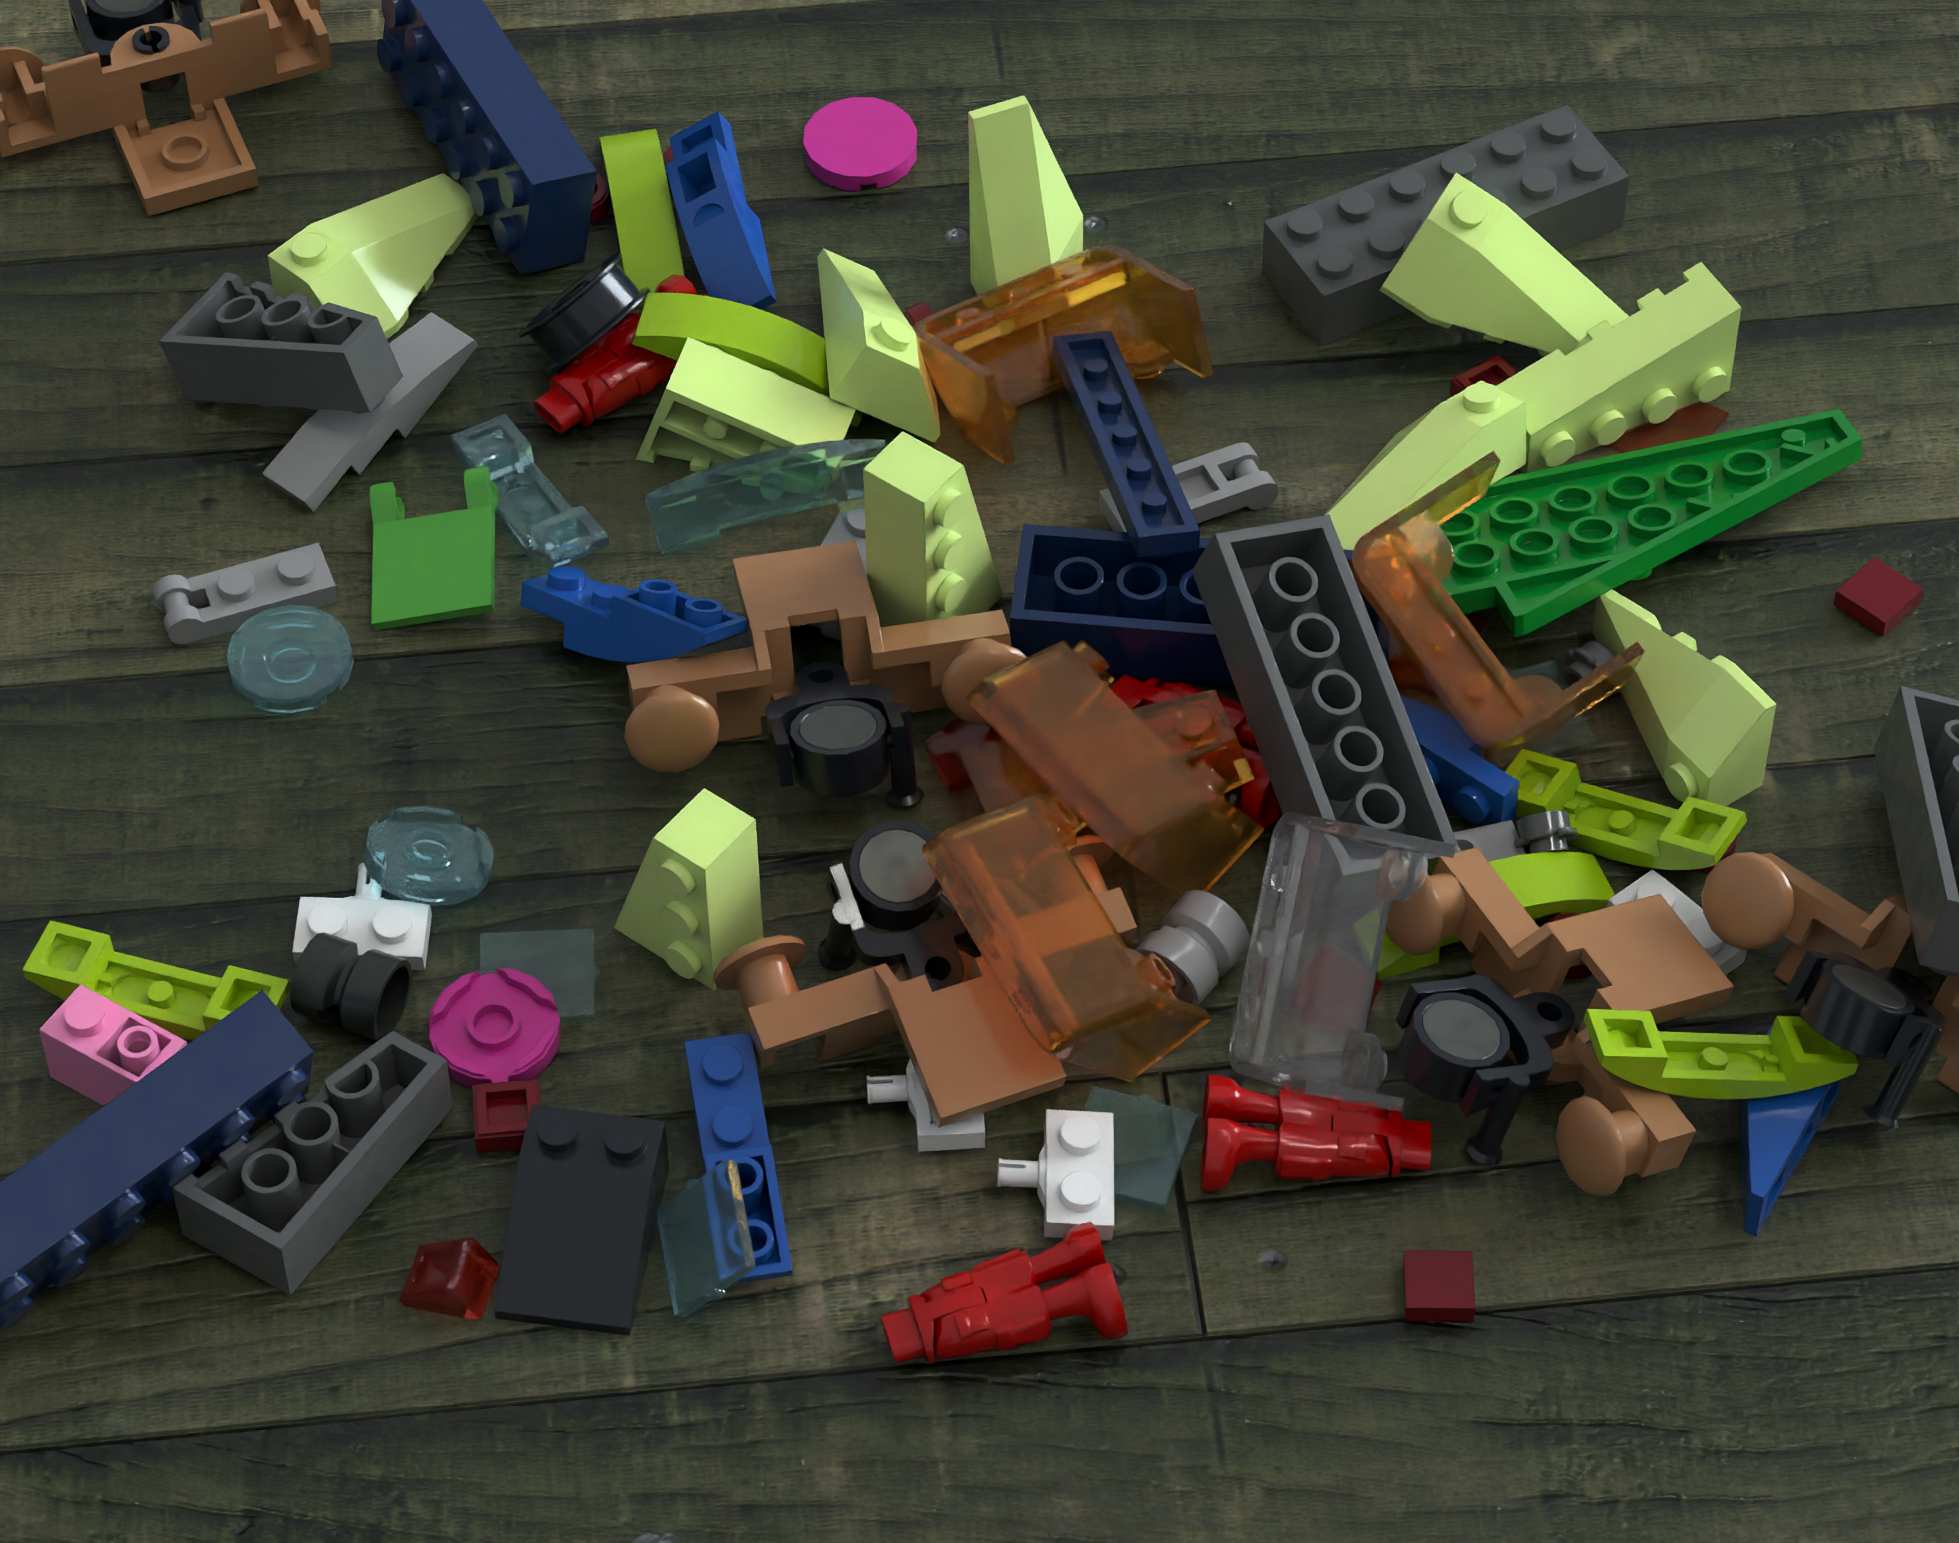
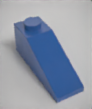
M1773 1024L1771 1025L1766 1035L1770 1034ZM1843 1079L1790 1094L1740 1099L1739 1119L1745 1232L1754 1236L1758 1235L1838 1097Z

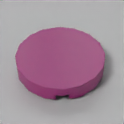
M850 97L831 102L813 114L804 127L803 151L811 173L825 184L846 191H861V185L876 183V189L890 186L907 175L916 162L917 129L910 115L893 103L875 97Z
M496 968L497 973L480 975L478 970L461 976L441 992L430 1010L429 1041L433 1053L447 1060L449 1077L453 1081L472 1088V1085L530 1080L547 1069L559 1049L561 1021L552 993L535 977L512 968Z

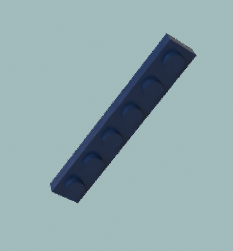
M1112 331L1053 336V360L1137 557L1152 556L1166 558L1177 553L1199 551V526Z

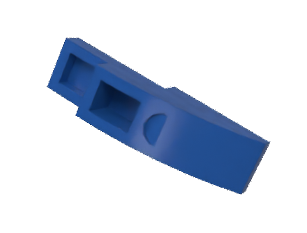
M717 111L670 137L674 160L665 164L686 241L708 296L745 304L762 310L777 302L760 219L747 205L731 125Z
M558 566L549 569L547 575L522 582L520 605L564 623L563 647L587 656L621 662L659 661L712 646L747 632L748 619L724 610L722 603L716 600L694 598L677 591V586L674 583L665 580H645L639 584V588L628 590L623 586L604 585L585 577V572L579 568Z
M1400 695L1439 798L1455 808L1464 819L1471 823L1480 824L1481 826L1512 820L1514 823L1519 781L1481 758L1484 734L1446 713Z
M747 1032L685 1041V1056L695 1111L698 1144L724 1285L793 1275L751 1034Z

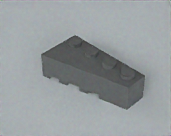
M225 272L159 341L186 400L212 401L218 404H255L263 407H297L308 410L352 411L358 414L370 413L383 403L385 396L403 377L376 316L329 302L320 307L312 306L307 295L293 292L286 298L275 294L270 284L256 281L248 287L243 285L239 275Z
M391 1031L324 1079L325 1088L306 1102L298 1104L294 1100L274 1115L275 1124L247 1144L240 1139L220 1153V1163L197 1179L191 1174L175 1185L172 1190L182 1235L291 1296L453 1108L447 1060L394 1031Z

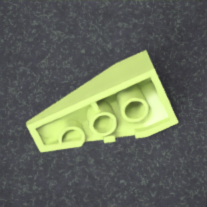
M1024 95L968 112L970 282L997 329L1052 313L1083 257V214Z
M444 173L308 225L268 255L272 287L276 295L285 298L293 292L307 295L312 306L320 307L329 302L376 316L388 339L401 329L409 317L408 307L419 292L426 293L434 281L433 272L445 255L454 253L479 216L474 212L470 196L462 185Z
M1455 173L1379 290L1431 324L1448 329L1453 324L1484 334L1483 339L1499 344L1507 340L1535 348L1544 357L1556 349H1559L1566 356L1576 349L1579 342L1587 335V330L1604 320H1607L1613 327L1629 317L1506 204L1458 173Z
M823 248L817 258L830 398L935 443L941 435L937 398L915 331L874 270Z
M1481 380L1440 403L1395 434L1325 513V515L1330 514L1342 548L1345 550L1377 552L1526 464V402Z
M1613 589L1597 597L1592 633L1596 641L1611 652L1621 668L1622 678L1617 682V685L1672 795L1681 802H1684L1688 796L1728 806L1762 786L1776 703L1735 663L1722 655L1709 660L1696 652V640L1684 632L1673 637L1662 631L1654 614Z

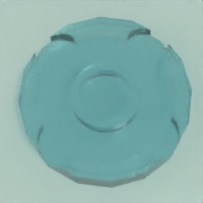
M292 604L266 609L247 619L232 635L226 654L232 685L240 696L242 692L245 696L252 699L254 706L265 711L289 714L314 709L327 702L328 694L333 692L338 686L340 692L347 684L354 664L348 632L335 616L316 607Z
M425 805L401 807L388 812L385 821L379 824L375 821L369 827L363 862L370 877L385 891L409 902L432 906L458 904L477 896L489 883L494 848L483 830L476 825L474 832L469 827L462 825L463 816L453 811Z

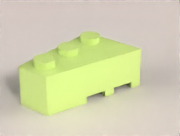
M688 337L635 460L654 463L657 455L691 461L690 471L709 474L711 467L716 466L746 472L745 482L819 496L836 461L856 409L831 399L830 396L819 394L782 378L772 371L764 370L729 355L717 347L706 345Z
M704 788L653 837L614 928L666 960L668 965L678 975L687 979L694 978L710 989L715 990L717 987L714 982V972L721 960L739 947L763 938L756 819Z

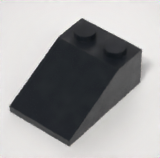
M532 1105L517 1163L495 1305L496 1319L631 1335L669 1172L665 1121Z

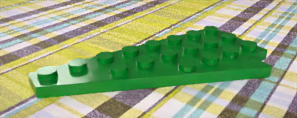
M1835 409L1503 477L1392 542L1391 546L1435 619L1445 617L1460 618L1474 611L1496 607L1516 638L1542 627L1630 580L1635 581L1647 578L1651 575L1652 568L1861 460L1862 438L1842 411Z

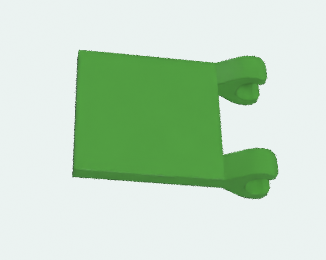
M487 466L467 469L464 472L468 509L404 519L405 506L401 498L395 496L396 488L393 482L375 484L370 487V505L373 520L371 625L375 631L494 612L495 510L499 501V490L495 482L490 481V471Z

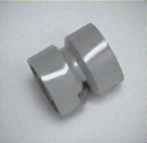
M1197 889L1186 891L1161 920L1160 930L1151 931L1129 956L1128 967L1136 984L1156 1004L1179 1014L1192 1013L1218 984V977L1224 976L1250 947V935L1244 921L1224 900L1209 892Z

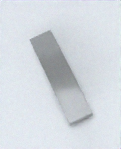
M429 313L389 343L403 377L389 391L379 407L370 413L360 414L352 411L317 410L262 474L272 485L315 512L345 472L350 468L360 475L394 431L404 438L407 437L477 348L478 344L473 338L434 313Z

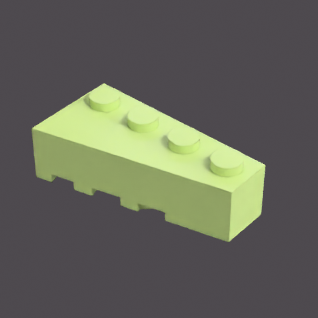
M1702 262L1683 272L1686 283L1665 296L1657 288L1637 300L1638 307L1641 310L1612 327L1607 320H1604L1587 330V335L1579 342L1576 349L1566 356L1559 349H1556L1496 386L1500 390L1526 402V464L1520 467L1523 473L1559 466L1576 455L1600 445H1609L1621 436L1650 424L1661 423L1673 414L1702 402L1713 401L1729 391L1742 307Z
M902 431L863 469L867 580L878 612L880 628L987 612L1003 596L964 465Z

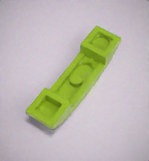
M650 129L599 137L620 253L622 254L623 271L639 290L649 287V293H655L658 284L669 276L676 274L685 277L657 130ZM645 298L637 306H643Z
M686 293L647 294L632 344L678 361L685 342L690 337L706 345L717 347L723 352L759 368L772 371L782 378L819 394L830 396L825 339L814 332L775 314L725 299ZM855 410L850 425L858 427L862 418V411Z
M1523 748L1505 770V773L1519 781L1516 817L1521 819L1541 812L1567 811L1571 828L1577 829V838L1567 844L1631 865L1664 870H1692L1715 866L1747 822L1744 811L1688 796L1677 810L1583 783L1580 779L1577 764Z
M1567 851L1538 852L1489 861V864L1532 919L1552 914L1553 918L1565 913L1584 914L1607 908L1608 900L1615 896L1593 854ZM1379 908L1354 923L1353 932L1378 980L1439 963L1440 947L1461 941L1456 934L1440 938L1439 943L1431 953L1415 956L1404 952L1390 940L1381 922Z
M52 920L48 923L22 969L24 978L65 1001L81 984L168 1032L188 1040H194L261 990L266 993L280 1010L291 989L290 981L287 979L231 965L227 967L223 977L219 978L115 952L110 935Z
M1587 1009L1583 1018L1600 1066L1633 1084L1671 1095L1703 1099H1751L1778 1096L1816 1088L1855 1074L1859 1065L1853 1052L1843 1049L1822 1037L1810 1028L1801 1016H1777L1769 1035L1658 1031L1651 1011Z

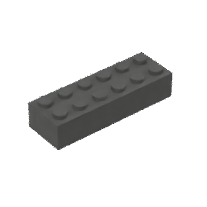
M1567 104L1264 221L1262 272L1318 344L1322 346L1410 311L1379 290L1455 173L1463 176L1506 204L1558 252L1623 227L1629 184L1628 174Z
M1330 514L1215 533L1192 569V574L1318 909H1327L1377 899L1381 876L1390 864L1404 858L1417 862L1429 876L1432 875L1440 856L1460 852V849Z
M1900 686L1874 751L1919 965L1927 966L1941 975L1957 976L1959 975V700Z

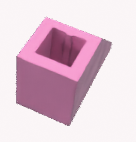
M81 984L39 1029L50 1077L101 1105L109 1103L187 1045V1042Z

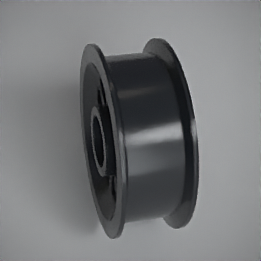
M620 252L610 256L581 277L540 311L519 332V338L529 335L551 361L546 369L548 373L557 370L592 345L629 314L650 292L649 287L639 290L618 265L617 262L622 256Z

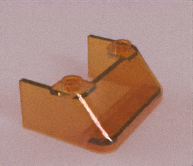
M1114 245L1097 246L1083 250L929 315L913 326L927 372L960 435L1004 465L1015 461L1010 432L1019 424L1016 407L1064 386L1052 357L1053 336L1111 330L1132 378L1135 379L1154 377L1164 370V366L1173 362L1203 379L1214 374L1195 288L1126 249Z
M1494 451L1364 534L1357 541L1353 549L1349 566L1358 589L1469 738L1483 748L1499 750L1552 734L1627 684L1645 651L1636 642L1564 691L1554 681L1541 675H1526L1513 681L1441 584L1447 578L1453 566L1454 551L1449 539L1440 529L1439 525L1486 495L1501 461Z
M1082 639L1075 647L1062 640L987 675L967 694V701L1107 845L1125 860L1181 897L1186 891L1196 889L1208 892L1265 830L1256 820L1234 806L1223 795L1230 785L1221 775L1202 759L1192 767L1180 758L1109 687L1115 680L1106 671L1110 665Z
M1034 793L944 828L925 843L922 850L928 865L1025 1028L1037 1044L1052 1057L1131 1082L1212 1020L1205 1009L1176 999L1171 990L1176 985L1175 979L1169 968L1158 956L1150 953L1145 957L1138 951L1127 948L1069 853L1077 845L1075 833L1090 822L1083 811L1067 805L1056 795L1050 798L1040 793Z

